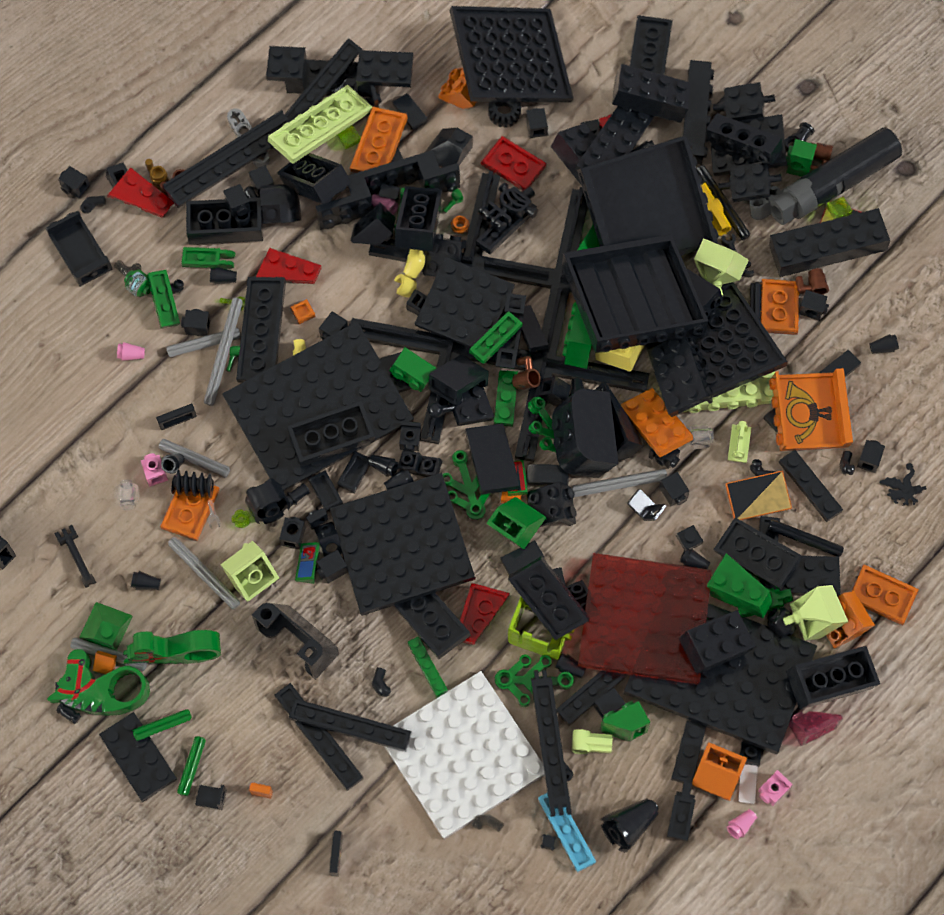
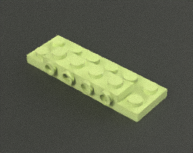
M346 85L331 96L325 97L319 104L311 106L305 113L299 114L291 122L285 123L282 128L268 136V142L293 164L369 114L372 106L350 86Z
M775 371L712 398L713 402L710 404L705 401L684 412L698 413L701 410L717 411L720 408L736 409L741 406L752 408L761 404H771L773 390L770 389L769 381Z

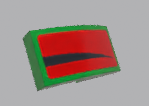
M514 461L520 490L508 491V496L528 495L524 461Z

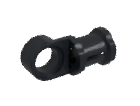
M801 123L798 131L785 139L786 152L789 150L788 144L790 142H795V139L806 142L808 137L814 134L815 130L809 123Z

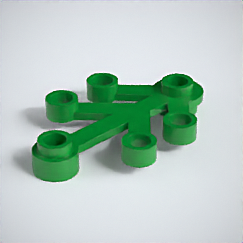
M534 397L528 402V409L533 414H539L548 429L542 427L539 421H534L529 425V431L532 434L545 436L539 442L542 450H550L556 453L551 440L554 439L552 419L545 410V401L541 397Z
M458 450L454 452L452 459L453 464L459 467L464 484L452 479V475L449 473L442 475L443 478H450V481L445 482L446 486H450L468 496L469 502L459 498L455 491L450 490L448 491L449 495L455 496L454 499H450L451 503L465 509L470 519L479 520L485 515L486 508L484 504L490 494L480 495L477 500L475 495L479 488L477 476L471 482L466 465L468 463V455L465 451ZM458 455H463L464 458H463V459H457V456H458ZM474 507L479 508V511L474 512L472 511V509Z
M526 654L522 655L519 661L509 670L503 669L496 673L494 678L496 686L502 690L508 689L518 699L521 707L529 706L530 696L523 694L515 684H523L532 693L531 678H534V670H538L539 673L542 669H547L551 666V658L548 655L541 656L539 662L524 676H515L522 668H528L531 665V657ZM526 658L529 660V662L527 664H523L521 662L522 659ZM547 659L549 663L544 665L541 661ZM562 672L558 677H551L552 684L559 686L561 689L567 690L573 685L574 678L569 672ZM501 678H508V682L502 683ZM567 679L569 683L564 685L561 681ZM523 697L527 698V699H528V702H527V703H522V702L520 701L521 698H523Z

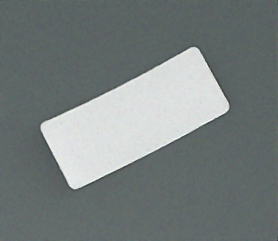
M745 764L740 775L739 802L755 804L758 769L755 765Z

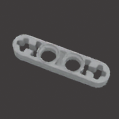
M234 108L227 113L228 123L237 138L242 135L239 133L242 128L252 129V126L240 109ZM233 116L239 118V124H237V121L235 118H233ZM268 152L261 156L264 158L263 161L258 158L252 161L256 167L259 168L269 164Z

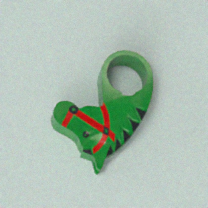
M195 630L162 638L154 636L152 632H138L133 635V643L129 646L127 645V650L123 651V655H127V659L123 662L124 664H192L210 661L221 656L220 634L212 630Z
M75 649L68 655L65 674L58 682H55V692L47 698L53 704L64 703L72 709L100 716L122 715L138 709L147 701L150 694V684L148 679L138 669L131 666L119 667L95 679L93 673L89 670L92 663L90 656L82 649ZM126 675L139 676L142 686L138 696L128 702L116 700L113 694L117 682Z

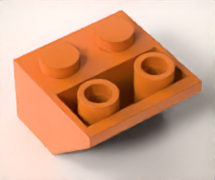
M463 67L455 68L450 72L447 82L441 87V92L438 95L439 99L462 109L474 107L477 103L470 100Z
M854 591L842 593L838 596L848 622L826 635L834 649L861 636L875 626Z
M708 742L692 781V786L730 801L747 758Z

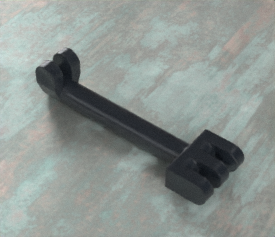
M70 525L71 533L68 534L64 528L62 529L63 537H61L58 531L54 534L60 546L67 544L82 575V582L85 588H87L90 583L95 584L96 580L89 573L74 543V539L78 538V535L73 525Z

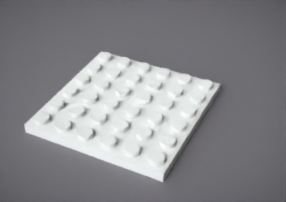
M482 671L393 725L412 731L406 752L384 746L443 839H446L544 776L542 761Z

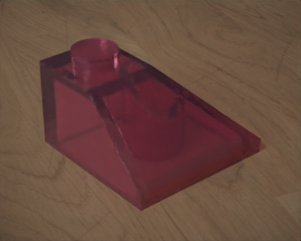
M813 711L805 714L799 712L792 716L793 720H791L789 726L800 746H803L837 729L843 718L837 714Z

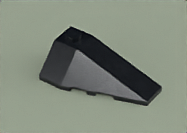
M602 382L595 390L610 392L618 461L631 458L644 444L638 430L607 383Z

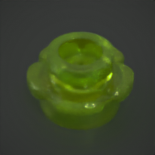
M239 509L232 515V523H235V526L238 528H245L251 522V515L248 511Z

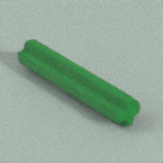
M185 709L133 730L134 738L138 741L190 721L192 718L189 709Z
M195 736L177 790L178 794L182 796L189 795L206 740L200 736Z

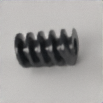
M177 470L176 475L172 479L171 493L174 494L177 489L178 495H182L185 491L186 496H189L192 492L194 497H197L200 493L202 498H205L208 493L211 499L214 490V480L211 473L208 474L207 478H204V474L201 472L199 478H197L194 471L191 477H189L188 471H185L184 475L181 476L180 470Z

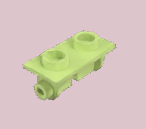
M739 421L737 425L732 424L728 460L747 463L751 427H748L745 421Z

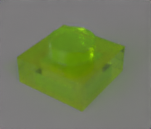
M353 125L337 134L345 149L358 144L361 139Z
M844 196L826 205L833 219L849 216L853 211Z

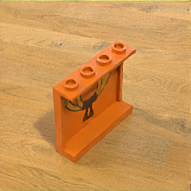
M844 368L836 369L833 373L779 375L778 371L774 373L770 378L769 385L770 389L773 390L772 407L775 408L776 415H774V425L778 429L776 443L780 446V451L848 448L853 443Z

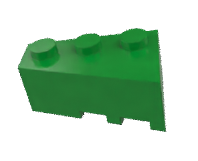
M727 553L707 584L711 597L760 618H764L773 603L770 591Z

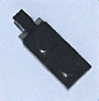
M684 782L682 792H676L667 833L668 838L688 841L695 806V795L690 794L692 783Z

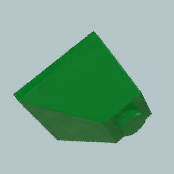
M96 602L79 638L117 651L133 616Z

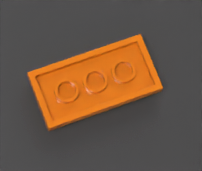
M377 107L372 108L350 166L351 172L358 173L392 162L408 119L407 114Z
M653 388L620 404L638 432L659 457L693 440V435L676 415L673 417L668 415L664 401Z

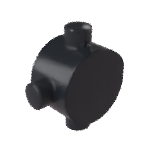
M543 834L540 847L553 851L555 849L556 836L552 837L551 835Z

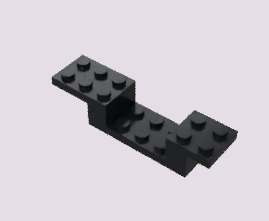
M269 46L266 80L285 81L286 93L302 94L329 60H308L305 47ZM359 50L358 62H353L326 95H332L346 85L350 86L361 97H371L370 85H374L376 91L377 86L411 88L414 55L412 52Z
M431 150L348 175L351 183L346 186L347 197L316 206L318 225L320 230L331 229L336 225L348 224L352 220L362 218L373 209L371 195L378 194L382 184L398 187L404 184H412L419 180L421 188L442 189V193L453 192L460 188V168L458 163L439 168L434 152Z

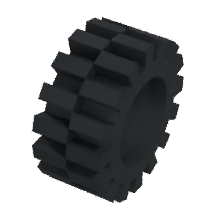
M490 102L488 105L490 121L493 120L494 125L498 123V127H501L502 124L504 128H507L508 124L511 127L513 122L516 124L518 119H520V102ZM501 106H508L512 109L507 114L498 112V108Z

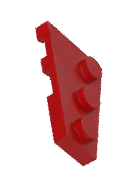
M131 167L107 195V197L121 200L128 205H134L143 211L161 218L174 205L169 197Z
M269 248L256 277H285L286 282L315 284L322 268L319 264Z
M471 583L460 619L461 623L471 634L470 637L463 641L464 643L475 645L508 599L510 593Z

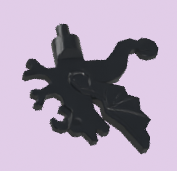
M911 463L906 464V469L910 470V473L903 478V483L895 477H887L879 482V484L892 488L888 490L890 493L887 496L891 497L895 504H898L897 499L901 500V498H904L903 506L909 505V499L915 505V503H918V500L913 496L922 493L923 490H927L926 486H912L910 480L914 476L915 470Z

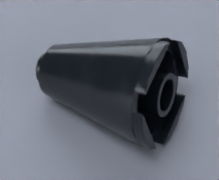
M646 798L605 815L601 818V821H604L601 827L605 836L612 845L616 843L620 846L619 851L624 853L629 851L658 816V805L655 801Z

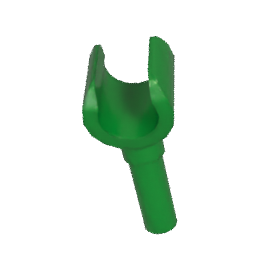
M459 189L451 193L453 200L443 209L445 213L453 205L463 201V196Z
M240 346L230 347V358L226 371L231 372L235 357H239Z

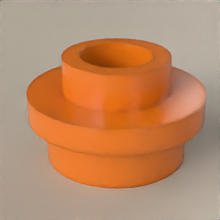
M461 215L456 216L451 221V229L458 234L465 233L469 229L468 219Z

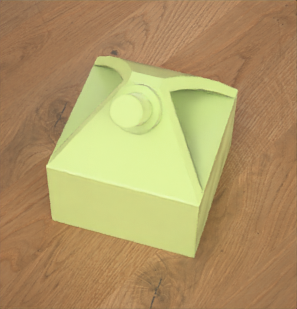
M704 238L694 258L701 277L720 288L722 296V285L739 281L749 261L739 253Z
M253 541L249 544L244 543L241 550L220 564L237 592L247 602L279 579L264 551Z
M833 585L817 586L790 603L793 611L792 615L783 618L785 626L792 623L798 624L805 640L821 639L848 622Z

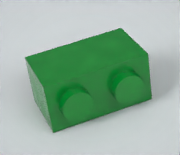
M404 347L389 372L395 378L409 384L412 389L422 392L429 381V373L437 368Z

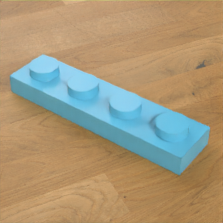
M547 793L538 797V801L577 873L595 864L596 860L571 815H567L566 807H563V816H559L558 808H554L555 817H551Z

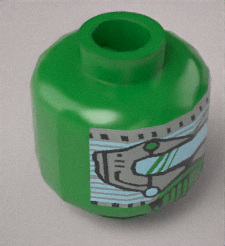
M131 270L124 279L125 288L136 297L147 296L151 293L149 279L142 270Z

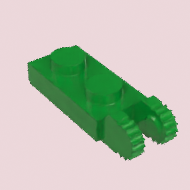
M183 247L181 265L182 267L215 268L216 266L224 269H233L234 262L220 260V257L232 259L235 258V252L232 250H220V248Z

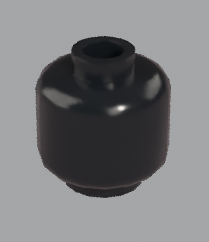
M776 607L768 614L767 626L777 636H791L796 631V623L785 626L783 622L784 617L792 615L785 607Z

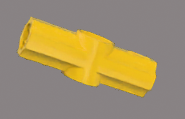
M703 183L701 187L703 193L705 192L708 198V203H706L708 211L710 210L713 215V228L717 230L718 236H723L731 230V225L723 213V206L720 200L714 198L707 184Z

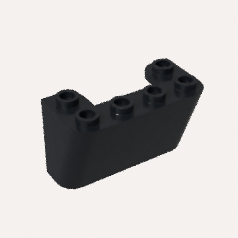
M264 603L252 614L256 629L265 637L273 638L286 628L305 644L298 651L297 655L305 661L306 672L315 680L338 655V647L289 605ZM307 649L313 651L309 657L305 655Z

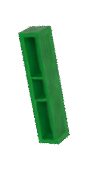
M419 636L408 641V647L436 698L448 692Z

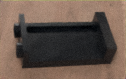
M79 211L69 213L63 219L54 221L46 227L48 236L79 287L113 270L108 257L104 255Z

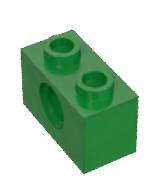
M795 139L794 146L790 145L787 153L788 167L786 173L799 177L809 173L817 144Z

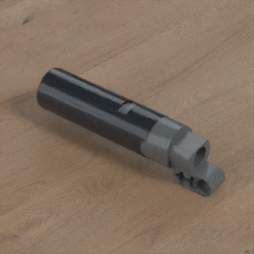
M882 127L786 188L780 190L776 186H771L770 197L749 200L751 217L755 220H762L772 214L774 219L781 225H785L794 218L801 219L902 156L901 142L892 130Z

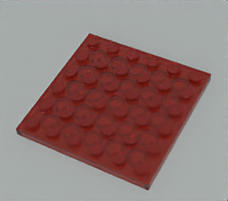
M593 553L585 608L589 621L583 624L578 667L699 685L701 673L696 674L678 638L687 630L706 623L710 592L707 584L711 579L712 570Z

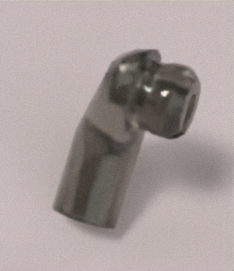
M118 260L114 265L125 277L131 270L142 269L139 263L128 267L121 260Z
M490 814L476 815L472 822V826L478 830L482 829L483 825H488L500 832L504 826L503 822Z

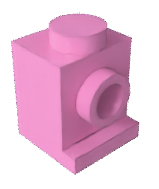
M154 453L146 455L144 460H141L149 487L168 481L166 472L161 467L162 460L160 455H155Z
M777 770L758 790L759 796L766 804L770 803L774 806L793 784ZM775 785L778 791H773L771 786Z

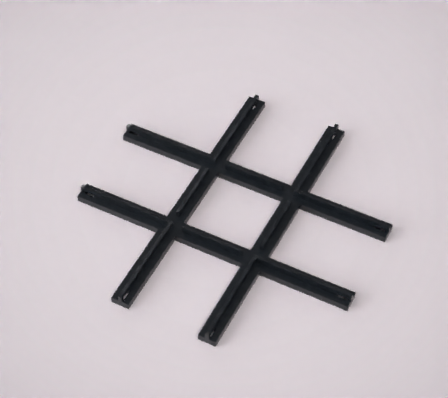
M489 171V174L482 173L468 231L466 248L464 252H461V263L506 281L551 289L542 328L549 344L548 349L531 353L528 350L518 349L517 359L530 356L533 369L539 372L541 380L552 376L571 380L580 378L582 382L598 385L606 382L609 387L641 393L645 392L650 373L635 370L630 372L618 367L588 362L587 369L566 365L564 364L565 357L556 356L569 293H572L562 267L563 253L578 250L588 208L582 187L579 190L572 189L556 267L552 269L483 256L484 251L476 246V240L489 229L491 221L487 222L483 215L480 216L478 212L482 206L486 205L488 207L489 201L495 204L500 176L493 175V171ZM390 239L387 242L383 241L380 245L370 244L369 256L407 262L410 249L395 248V240ZM375 246L385 247V249L377 248ZM352 318L349 323L350 326L358 321L360 327L365 330L363 332L369 342L438 354L437 369L460 354L471 361L480 362L469 353V347L431 332ZM498 351L485 363L496 365ZM515 365V369L526 371L525 365ZM632 380L641 381V382H644V384H643V383H638V382H632ZM541 382L538 387L529 388L515 459L534 462L540 434H532L529 431V425L534 421H539L542 425L543 420L539 414L530 412L528 402L534 397H539ZM431 391L420 441L439 444L446 413H442L439 418H432L428 414V407L432 403H439L442 406L448 405L449 402Z

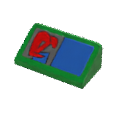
M319 542L301 543L295 576L296 582L315 584L317 561L319 560L321 548Z

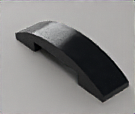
M507 293L505 314L509 311L523 323L526 296ZM522 327L498 350L495 367L515 369Z

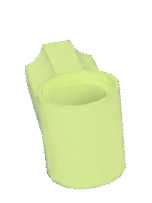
M582 729L573 730L571 752L576 754H588L590 752L611 753L612 735L591 733L588 730Z

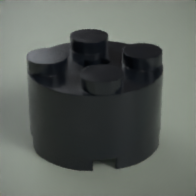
M273 478L246 491L245 503L258 524H260L259 521L269 524L279 520L285 515L283 512L286 509L289 511L291 503L280 483L276 482Z

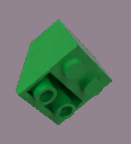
M514 497L497 507L486 524L524 550L546 517L517 497Z
M631 701L624 704L622 709L617 712L613 710L603 716L600 730L603 734H611L613 737L630 742L648 733L651 722L640 702L633 703Z

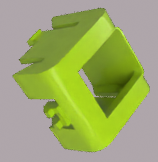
M520 597L508 628V642L542 656L548 655L551 659L558 660L565 641H571L572 636L570 633H574L575 629L557 640L552 636L550 644L533 638L531 633L525 631L523 635H520L517 627L525 608L531 609L524 599Z

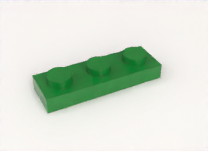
M167 270L148 273L147 277L160 328L179 325L180 321Z
M508 311L469 349V353L484 364L522 327L523 323Z
M499 370L494 425L503 423L504 426L513 427L517 389L513 386L512 379L514 375L518 374V371Z

